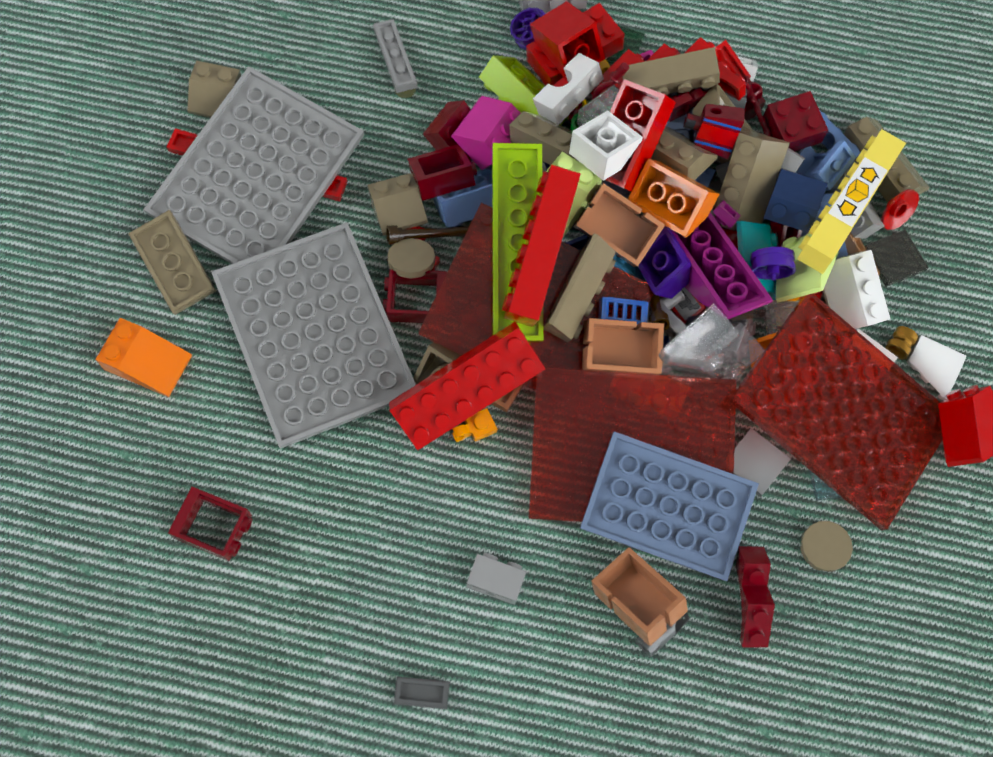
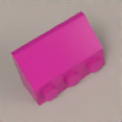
M481 96L451 137L477 166L484 170L492 165L493 143H511L509 125L521 112L510 102Z

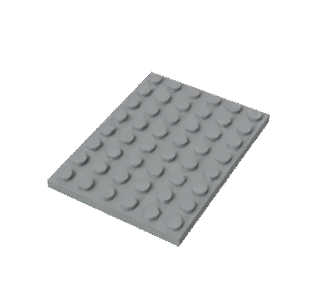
M248 66L143 210L153 218L171 210L188 239L231 264L291 243L364 137V131Z
M347 222L211 271L280 449L388 407L390 401L416 385Z

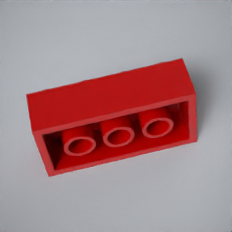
M600 3L583 12L596 22L605 59L623 49L625 34ZM535 41L526 46L527 62L545 86L547 84L553 86L563 78Z
M626 79L623 80L610 113L643 138L623 168L605 181L632 192L647 160L651 159L676 104L674 100L655 90Z

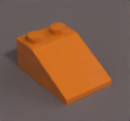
M119 318L95 360L105 371L169 397L190 361L192 354L142 326Z

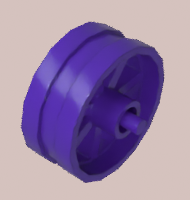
M528 8L522 10L513 18L510 32L519 48L526 50V46L535 41L530 23L545 15L543 10Z
M785 247L758 249L750 255V268L758 279L776 280L789 277L796 272V265L794 263L795 252Z

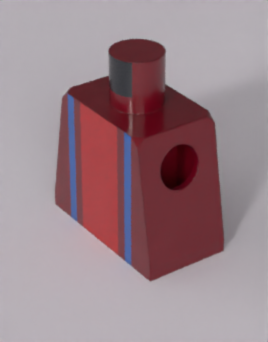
M706 104L701 116L687 113L683 127L695 130V145L728 159L744 124V108Z

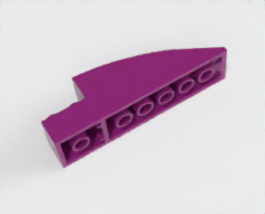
M711 212L688 237H684L671 229L691 262L689 283L685 288L699 302L726 320L772 303L773 299Z

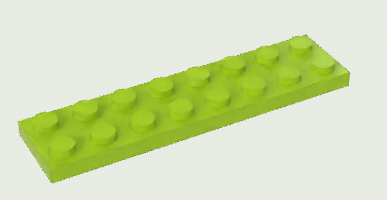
M493 143L492 145L493 335L514 322L504 319L506 312L501 310L508 292H512V287H508L511 275L515 268H519V264L515 263L518 251L522 243L526 244V240L522 239L525 227L528 225L529 219L533 220V216L529 215L532 203L535 201L536 195H540L539 192H536L542 176V144ZM542 307L539 321L533 327L516 322L528 341H543Z

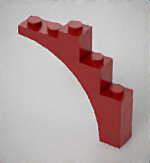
M701 37L685 52L689 53L715 47L718 61L716 46L712 42H706ZM664 43L646 61L679 55L680 52L676 48H670ZM628 49L602 74L604 79L600 84L610 81L611 72H615L622 62L631 65L645 62V59L640 54H635ZM719 60V86L725 93L740 101L746 95V82L744 78L739 74L731 72L726 64ZM623 77L620 84L615 83L613 86L601 90L598 103L604 108L612 107L623 83Z

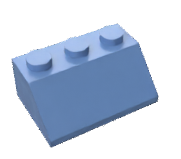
M492 166L477 171V175L474 176L475 186L433 198L439 216L446 227H457L463 222L479 220L484 215L492 213Z

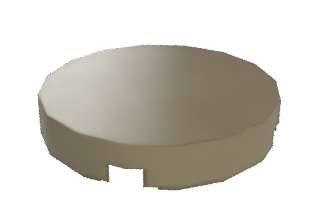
M403 239L394 243L389 248L387 260L389 268L396 271L397 275L405 278H418L424 276L425 272L429 269L430 271L433 269L435 253L429 243L423 240Z
M819 521L810 525L802 534L801 554L805 561L814 569L834 572L844 567L851 559L853 551L852 540L847 531L839 524L831 521Z

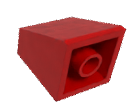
M567 1L530 23L535 43L566 81L568 80L564 67L578 53L599 63L605 60L596 22Z
M978 385L966 388L963 392L960 389L953 390L946 394L947 398L938 403L946 464L948 467L985 462L993 456V390L990 385L980 388Z

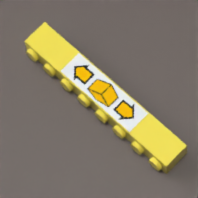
M882 129L877 137L873 135L870 137L864 147L868 151L865 149L861 151L855 160L859 164L854 162L846 174L850 178L845 176L837 188L841 192L835 191L828 201L832 206L826 205L818 217L822 221H815L808 232L812 236L806 235L798 248L802 252L798 256V260L821 274L826 271L906 144L904 141Z

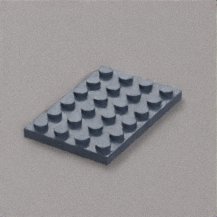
M613 432L580 529L727 581L759 483Z

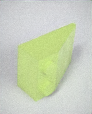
M561 152L552 165L581 173L563 234L564 237L576 223L584 209L589 206L588 203L602 184V179L579 161Z
M805 236L799 238L791 237L785 240L782 247L789 248L795 252L794 263L796 265V272L789 277L776 279L777 303L823 291L839 252H837L826 271L821 274L797 259L802 252L798 247Z

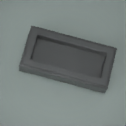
M397 676L394 705L447 710L450 682Z

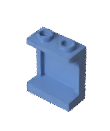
M845 140L837 141L828 153H815L810 146L798 152L805 160L796 173L827 182L825 191H830L856 159V156Z

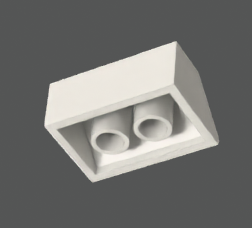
M872 250L837 258L823 289L834 333L866 327L889 320L890 315Z

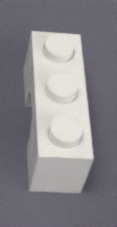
M578 53L564 67L568 84L562 87H554L547 84L533 98L538 114L559 125L604 79L599 62Z

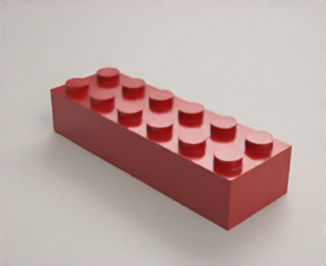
M552 164L548 172L543 171L536 192H539L540 195H536L529 213L530 216H533V220L529 219L522 239L526 240V244L522 243L515 262L519 264V268H515L510 278L508 287H512V292H508L503 302L501 311L506 312L504 319L531 327L539 321L581 173Z
M515 321L390 401L389 411L418 451L545 370V367Z

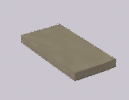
M171 210L164 212L128 233L174 315L217 291Z

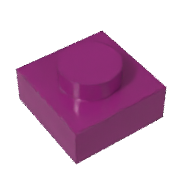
M724 200L713 211L716 220L730 228L741 216Z

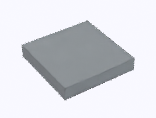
M751 428L721 464V467L728 473L759 483L756 495L761 497L791 458Z

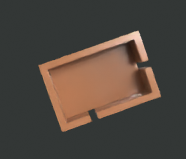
M603 183L588 203L592 207L588 206L584 209L573 227L588 237H591L594 233L599 235L616 251L615 255L633 267H638L665 224L647 212L643 213L640 217L637 216L643 209Z
M589 318L584 322L583 344H588V346L583 349L582 371L647 376L662 374L664 324L648 322L637 324L634 321Z
M630 547L591 581L595 595L611 610L614 609V613L649 646L667 631L666 624L671 627L688 611L686 597Z

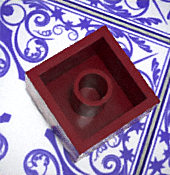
M811 91L768 104L763 115L770 129L771 137L790 142L788 148L793 151L822 143L828 132V127Z

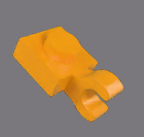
M486 408L465 420L466 425H459L453 428L452 435L456 442L472 436L476 442L497 433L498 429Z

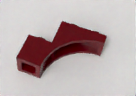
M764 546L738 547L735 568L741 594L742 621L740 642L742 647L768 648L775 603L768 588L771 563Z

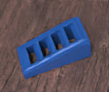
M601 297L599 299L598 319L634 321L637 324L647 322L648 302ZM609 305H613L612 317H608ZM618 305L622 306V318H618ZM627 306H631V319H627ZM637 307H641L640 320H636Z

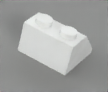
M607 110L572 131L569 154L604 181L623 168L641 143L643 137Z

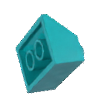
M746 221L736 222L738 251L749 267H751L750 255L752 252L766 247H778L777 233H773L770 225ZM759 279L771 298L776 300V280Z

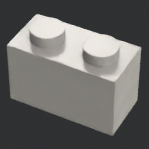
M484 553L483 556L477 554L466 583V588L515 605L526 571L522 570V566L517 563L508 562L504 564L499 562L498 557L492 554Z

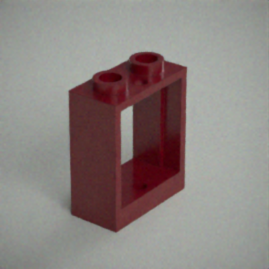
M458 144L407 159L410 172L417 183L422 201L476 185L474 176L477 175L475 163L471 162L470 157Z
M390 269L389 277H385L384 291H388V298L383 299V308L385 313H387L389 322L445 324L447 271L428 270L422 277L405 278L397 275L396 271ZM396 285L437 286L435 311L395 309Z
M192 486L168 534L178 541L229 562L231 557H235L240 549L241 542L239 541L243 533H247L251 527L252 514L244 507ZM203 502L239 516L224 550L187 535Z

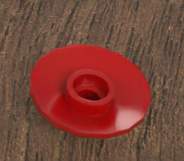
M907 189L888 201L881 219L884 228L887 230L899 228L913 215L919 202V194L915 190Z

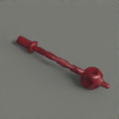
M622 62L615 72H611L610 81L603 82L594 89L592 100L587 107L582 108V102L577 105L568 116L570 123L575 114L589 112L595 108L601 90L607 89L615 83L620 84L622 82V77L629 70L627 63Z
M745 76L746 101L753 104L764 135L771 137V132L762 115L759 101L763 95L762 86L752 82L749 76Z

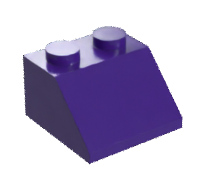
M666 226L660 232L638 267L654 295L672 299L689 283L691 262L671 229Z

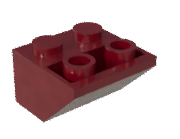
M464 100L447 102L424 131L423 135L435 150L457 145V142L451 136L471 109Z

